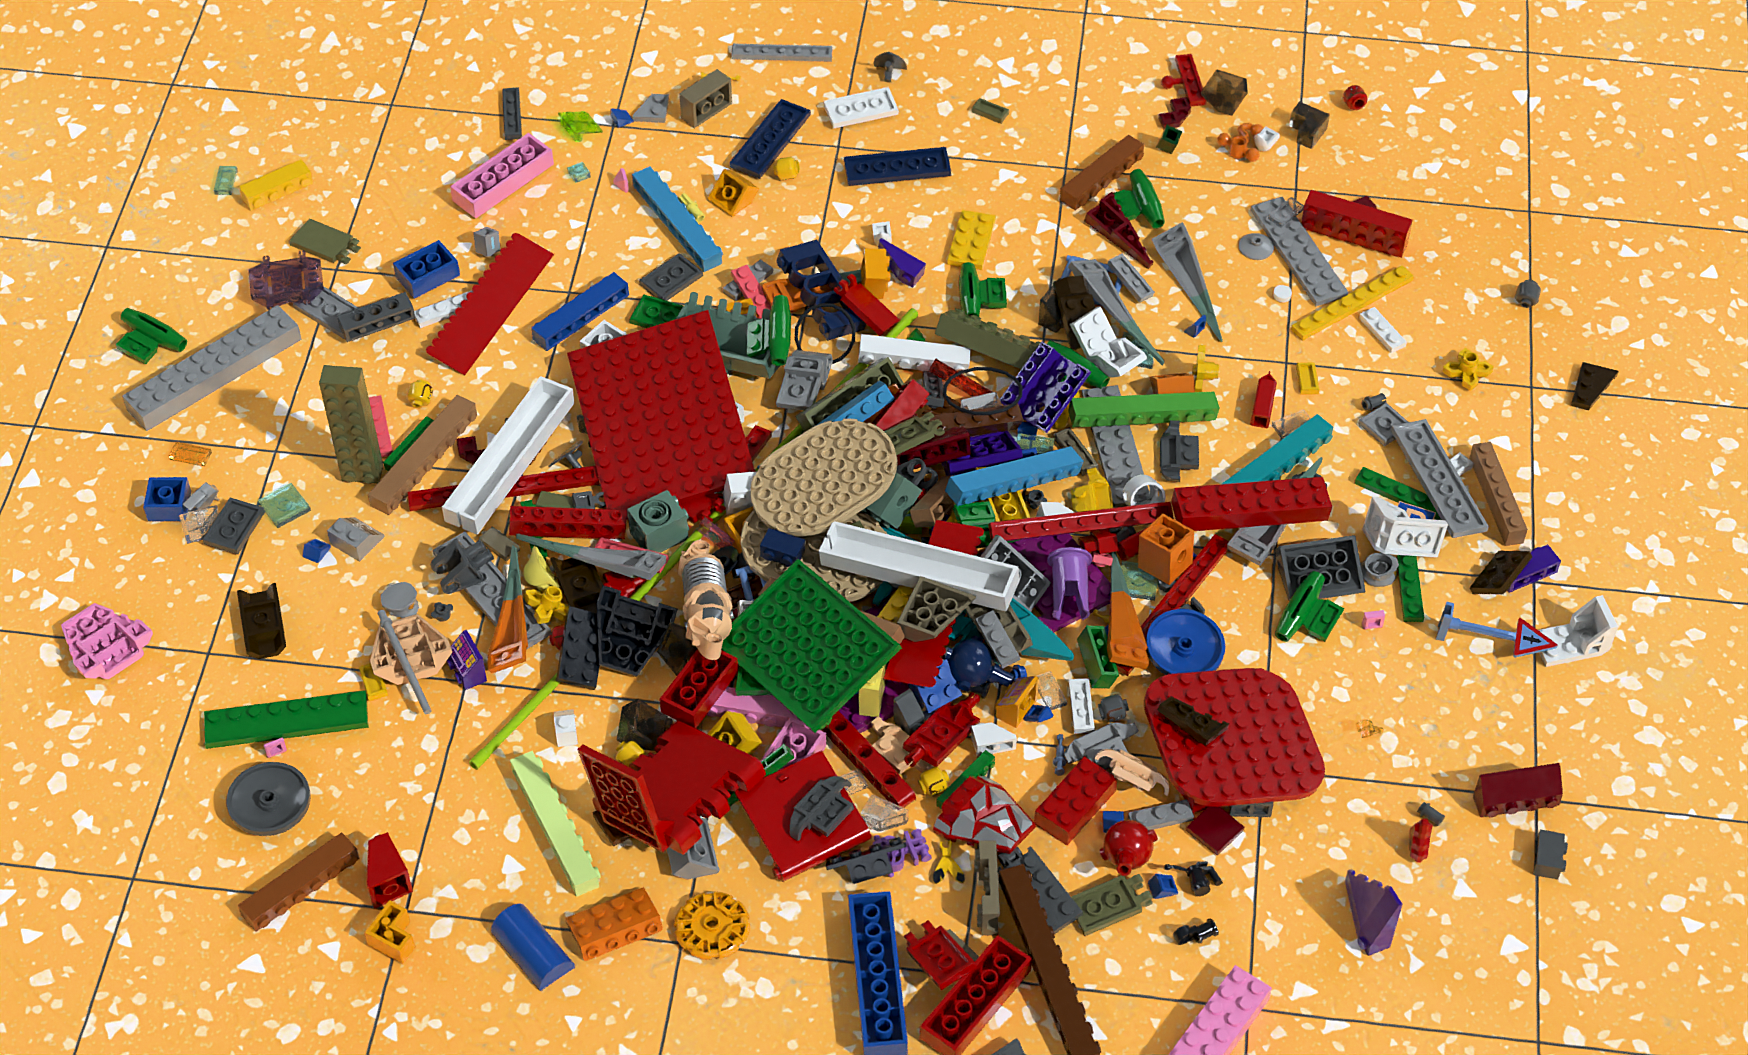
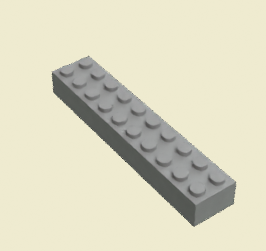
M277 305L122 395L126 409L146 431H149L301 341L299 326Z

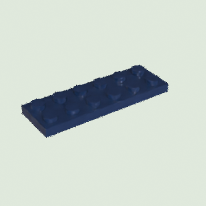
M780 99L730 161V168L760 179L810 117L811 110Z
M946 147L844 156L848 186L951 176V167Z

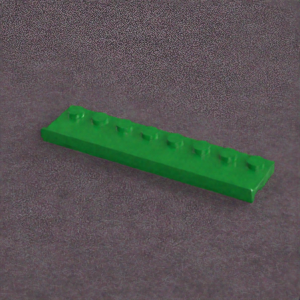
M366 690L204 711V745L206 749L271 741L282 737L286 739L369 728Z

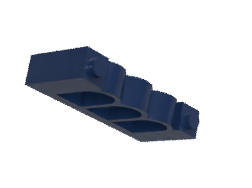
M817 239L780 249L777 265L784 274L789 273L788 279L794 287L801 289L800 298L805 305L812 307L820 303H840L843 309L852 317L856 332L865 329L866 323L840 300L842 297L833 290L837 286L842 289L839 282L843 279ZM816 266L820 273L803 275L798 270ZM828 284L832 291L817 294L810 289ZM822 307L812 310V317L819 324L820 333L824 335L827 341L852 334L850 322L841 311L830 313L824 311Z

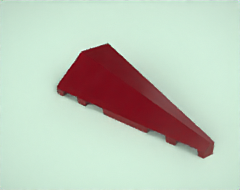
M1112 192L1099 201L1097 206L1086 213L1084 222L1149 269L1154 263L1153 260H1150L1145 246L1143 247L1140 243L1139 236L1128 217L1124 216L1122 207L1114 199L1115 195Z

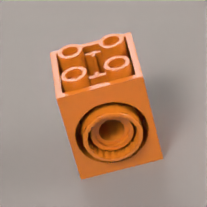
M1161 514L1139 535L1138 568L1170 585L1193 563L1194 530L1165 514Z

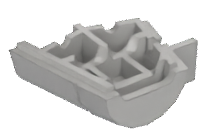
M205 482L183 505L190 511L193 509L197 514L207 511L213 500H220L216 496L219 490L215 485Z

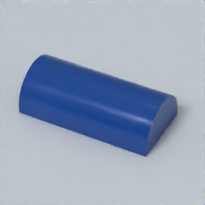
M518 903L506 908L492 923L491 933L539 991H542L575 968L573 961L524 904Z

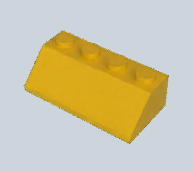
M976 467L975 470H979V469H983V468H987V467ZM1020 490L977 501H990L996 516L994 522L1030 518Z

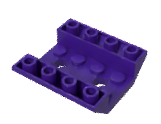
M1041 341L1016 376L1022 385V398L1018 404L1023 420L1043 433H1048L1091 374V371L1078 363H1073L1059 354L1054 348ZM1067 376L1066 380L1061 382V379ZM1014 380L999 399L1002 405L1014 403L1019 396V387ZM1045 406L1044 410L1039 412L1040 408Z

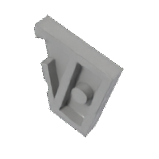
M651 94L633 114V121L666 123L669 94Z

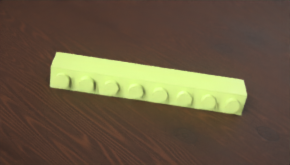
M530 751L510 759L512 772L576 897L599 888L598 879L601 878L600 872L596 866H592L591 862L593 861L589 851H584L582 837L580 834L576 835L574 831L576 827L573 820H568L566 816L568 812L564 803L560 804L558 801L560 799L558 791L555 787H551L550 784L552 782L548 772H543L542 768L544 767L540 757H536L534 752Z

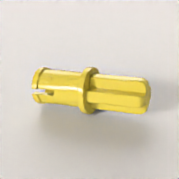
M682 193L678 197V200L686 206L687 211L694 215L697 223L705 219L706 215L688 195Z

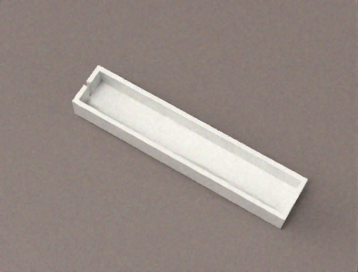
M542 376L539 377L442 506L445 522L457 527L462 525L464 530L479 534L574 405L572 388Z
M833 522L827 532V538L824 539L819 549L820 561L823 566L910 588H915L919 577L922 576L976 596V599L972 602L974 604L1007 611L1020 581L1018 566L840 522Z

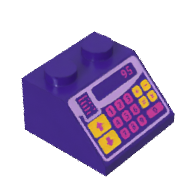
M464 630L451 645L452 654L446 662L450 670L454 669V677L458 685L462 684L464 689L468 690L486 682L487 678L483 657L468 631Z

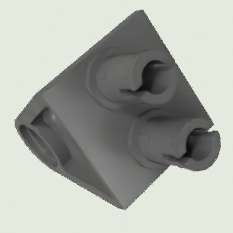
M920 458L911 459L897 466L896 472L905 477L921 490L922 488L926 489V493L938 481L937 472L926 467L925 462ZM921 464V469L914 473V467ZM932 473L931 479L925 482V475Z
M456 538L431 561L430 566L437 574L451 571L442 579L440 585L445 594H452L483 582L484 579L479 571L480 567L494 560V556L489 549H486L481 539L465 548Z

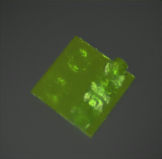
M586 111L558 112V115L561 117V126L571 135L574 141L581 142L583 134L603 133V130Z

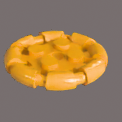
M713 891V893L705 894V892L699 893L689 898L684 907L681 906L674 920V927H676L675 936L680 946L684 950H689L694 957L711 960L713 957H720L722 959L734 954L739 950L740 944L746 942L750 932V924L748 923L750 917L745 906L739 900H734L730 894ZM706 902H714V906H706ZM733 920H738L740 923H733ZM709 921H716L718 923L713 928L706 925ZM730 935L735 937L733 941L728 939ZM695 938L699 941L696 945L692 943ZM710 946H711V947L719 946V948H717V949H710Z

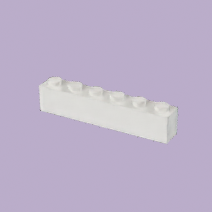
M861 334L858 363L873 364L879 359L889 357L894 367L956 374L961 370L969 369L970 348Z

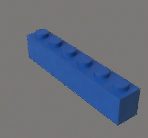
M615 272L604 277L600 282L591 286L582 294L577 295L573 300L564 304L561 308L531 327L533 340L545 351L550 350L628 297V283Z

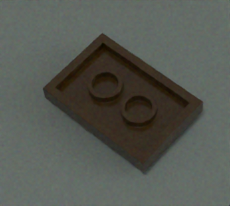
M1498 551L1471 585L1470 590L1472 594L1504 595L1532 559L1530 551Z

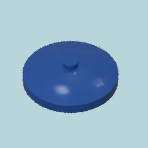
M1175 609L1161 614L1152 622L1146 636L1147 655L1152 664L1165 675L1216 671L1225 654V639L1218 625L1208 616L1194 610Z

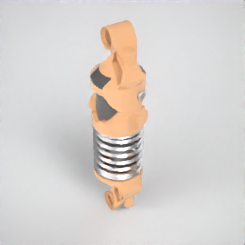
M696 540L687 551H681L678 575L682 578L685 605H683V614L687 621L685 622V637L692 640V645H695L705 658L716 660L720 658L723 640L730 634L732 629L731 619L734 618L733 612L730 611L732 609V600L729 593H727L724 567L721 561L714 555L709 554L710 544L708 542Z

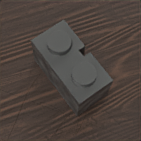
M1540 829L1536 839L1535 856L1537 857L1534 859L1533 875L1558 880L1560 873L1565 872L1566 860H1563V855L1567 853L1568 843L1565 842L1564 833Z

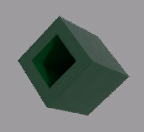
M1166 125L1156 148L1172 154L1183 131Z

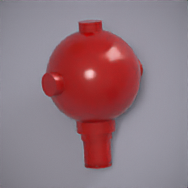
M1134 820L1119 821L1107 831L1104 838V848L1100 849V855L1104 861L1109 860L1116 866L1117 872L1120 875L1127 876L1131 873V870L1142 867L1151 858L1154 842L1158 841L1157 834L1154 829L1148 830L1140 822Z

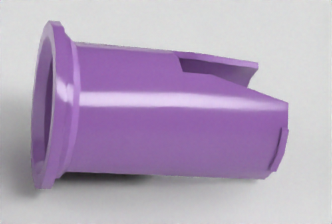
M1068 547L1054 550L1047 557L1048 564L1052 567L1053 618L1060 620L1064 596H1076L1081 619L1084 620L1090 615L1088 566L1092 562V556L1088 551L1081 548Z

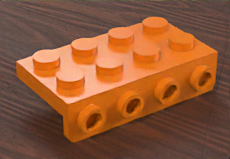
M644 887L565 918L585 961L656 934L663 929L660 915Z

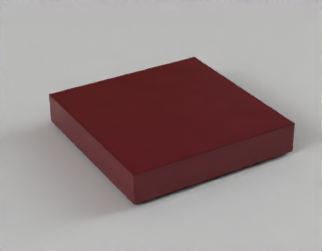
M1211 806L1206 808L1186 827V831L1217 856L1245 829V826L1221 807Z

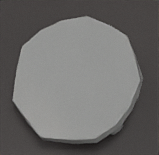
M1381 552L1369 555L1361 563L1363 579L1370 586L1385 587L1391 585L1398 576L1396 569L1399 563L1397 558Z
M405 581L389 585L381 594L382 607L391 616L405 618L416 615L419 609L418 601L416 600L417 592L410 583Z

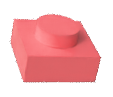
M1091 551L1094 565L1099 567L1112 565L1113 558L1111 554H1099L1097 551Z

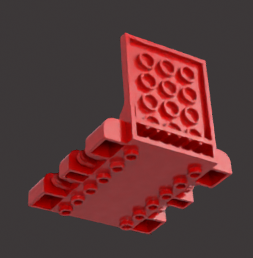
M678 720L657 738L658 745L654 747L657 754L649 752L647 755L640 754L629 764V767L582 744L577 751L595 796L592 799L593 805L601 813L603 821L662 853L669 847L684 855L702 837L699 826L703 821L700 816L709 818L712 815L721 819L730 810L727 799L731 795L727 791L728 789L736 792L740 788L749 792L766 775L763 764L756 757Z

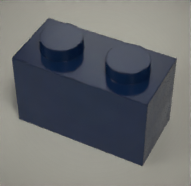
M771 528L768 529L760 544V557L768 561L780 563L786 567H790L797 559L801 561L805 553V539Z

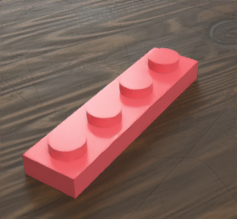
M748 265L731 270V276L745 299L751 298L754 306L757 307V318L762 319L764 309H771V306Z
M378 395L369 397L381 457H386L393 450L382 396Z

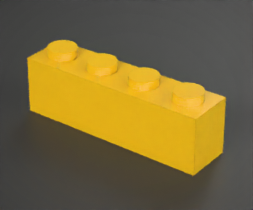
M300 159L239 186L242 200L249 210L253 211L314 183L310 169Z

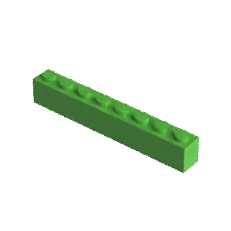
M1215 391L1072 398L1068 412L1072 427H1102L1170 423V420L1180 422L1216 420L1220 407Z

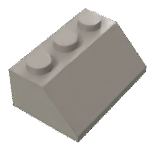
M701 818L703 823L699 828L702 837L684 855L669 847L667 848L671 871L674 876L689 880L720 872L707 819Z

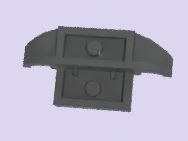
M1170 420L1167 430L1160 439V473L1168 481L1180 482V469L1199 470V436L1180 435V421Z
M840 776L830 777L824 781L820 780L794 807L790 821V836L799 841L805 828L809 830L812 827L828 837L854 809L853 803L841 797L840 792L845 786L850 787L852 785L851 782Z

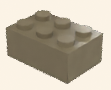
M716 69L679 93L681 119L695 129L732 104L731 78Z

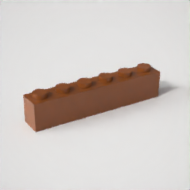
M1128 134L1061 187L1060 201L1075 211L1084 206L1099 191L1108 187L1114 179H1118L1124 171L1129 170L1134 163L1143 158L1144 144Z
M341 832L238 904L241 916L255 932L265 928L272 920L285 914L295 904L302 902L313 891L319 890L330 879L336 878L347 867L353 866L359 860L357 848Z

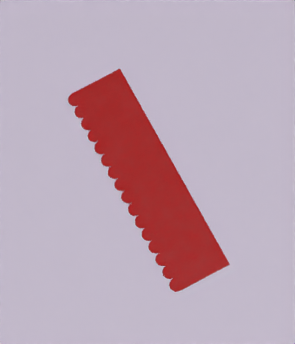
M519 233L512 234V240H508L506 247L500 250L501 255L495 256V262L490 263V270H485L483 273L484 277L478 279L479 285H474L472 287L473 292H469L466 295L468 300L461 301L462 307L456 308V315L450 316L449 321L451 323H445L443 326L444 330L438 332L439 338L432 340L433 346L426 348V352L430 356L463 375L467 374L554 256L552 252Z
M936 520L928 544L975 556L978 553L976 546H979L981 543L979 537L984 534V530L981 527ZM956 619L934 639L914 642L904 638L900 643L902 649L889 660L883 679L933 687L936 684L934 677L939 674L937 667L943 663L942 658L939 656H943L946 653V649L943 646L949 643L947 636L952 633L950 626L955 624Z

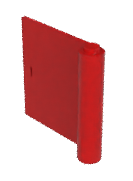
M822 750L762 778L749 792L742 789L735 792L739 802L774 860L772 871L777 880L780 879L782 882L871 839L870 830L855 805L853 811L828 837L812 827L809 830L807 828L803 830L799 841L790 836V821L794 807L820 780L824 781L830 777L837 776ZM843 788L840 791L841 797L853 803L847 791Z

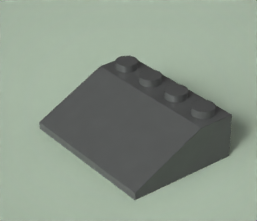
M1355 535L1284 545L1275 549L1277 565L1288 601H1290L1296 589L1312 571L1319 572L1325 577L1318 599L1366 592Z

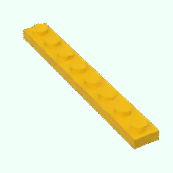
M1401 265L1292 325L1291 330L1304 341L1412 282L1414 275Z

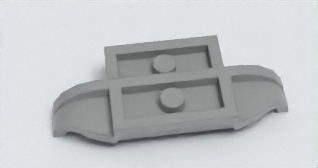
M1109 723L1102 728L1075 739L1067 747L1064 756L1068 764L1079 761L1085 756L1106 770L1110 768L1109 763L1112 758L1103 756L1097 760L1095 755L1103 749H1112L1118 752L1122 749L1128 752L1123 740L1133 736L1139 730L1135 723Z

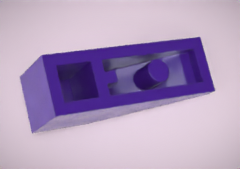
M880 238L878 249H886V256L890 258L889 268L898 280L913 288L924 275L926 263Z
M1548 544L1543 547H1536L1531 551L1532 559L1507 591L1509 593L1558 573L1561 560Z

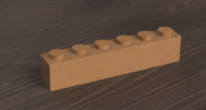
M1491 442L1473 444L1469 459L1474 463L1473 469L1505 546L1523 544L1528 529Z

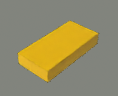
M1315 362L1296 363L1300 395L1319 394L1320 389Z
M371 663L359 666L368 700L372 701L388 696L384 679L374 675Z

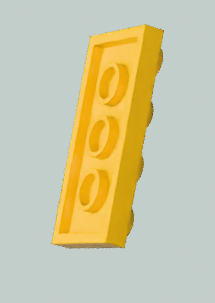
M961 210L947 265L961 267L962 264L971 262L977 270L983 269L996 222V215Z

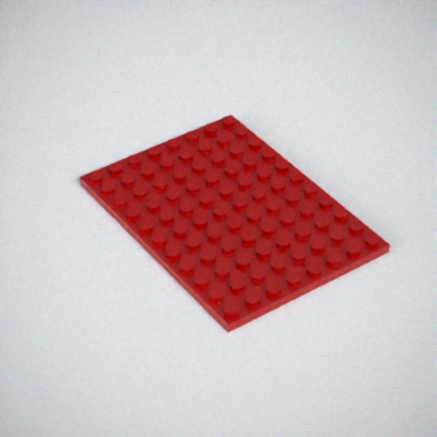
M708 310L567 353L607 509L626 510L627 520L628 508L666 490L672 496H676L679 503L724 490L727 474L755 472Z

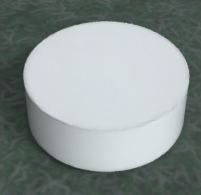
M1279 285L1275 287L1273 297L1278 302H1288L1291 299L1292 290L1286 285Z

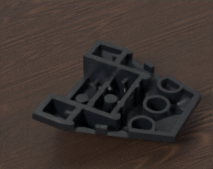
M602 585L596 604L598 664L601 667L637 677L662 643L667 633L672 629L678 608L659 603L658 606H653L621 596L620 590Z

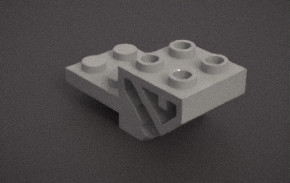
M802 350L793 351L792 356L787 357L784 367L785 375L776 401L777 407L804 411L816 402L819 390L825 389L833 362L832 354Z

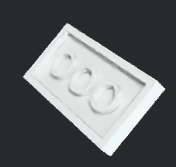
M889 87L824 101V108L833 129L899 115V109Z

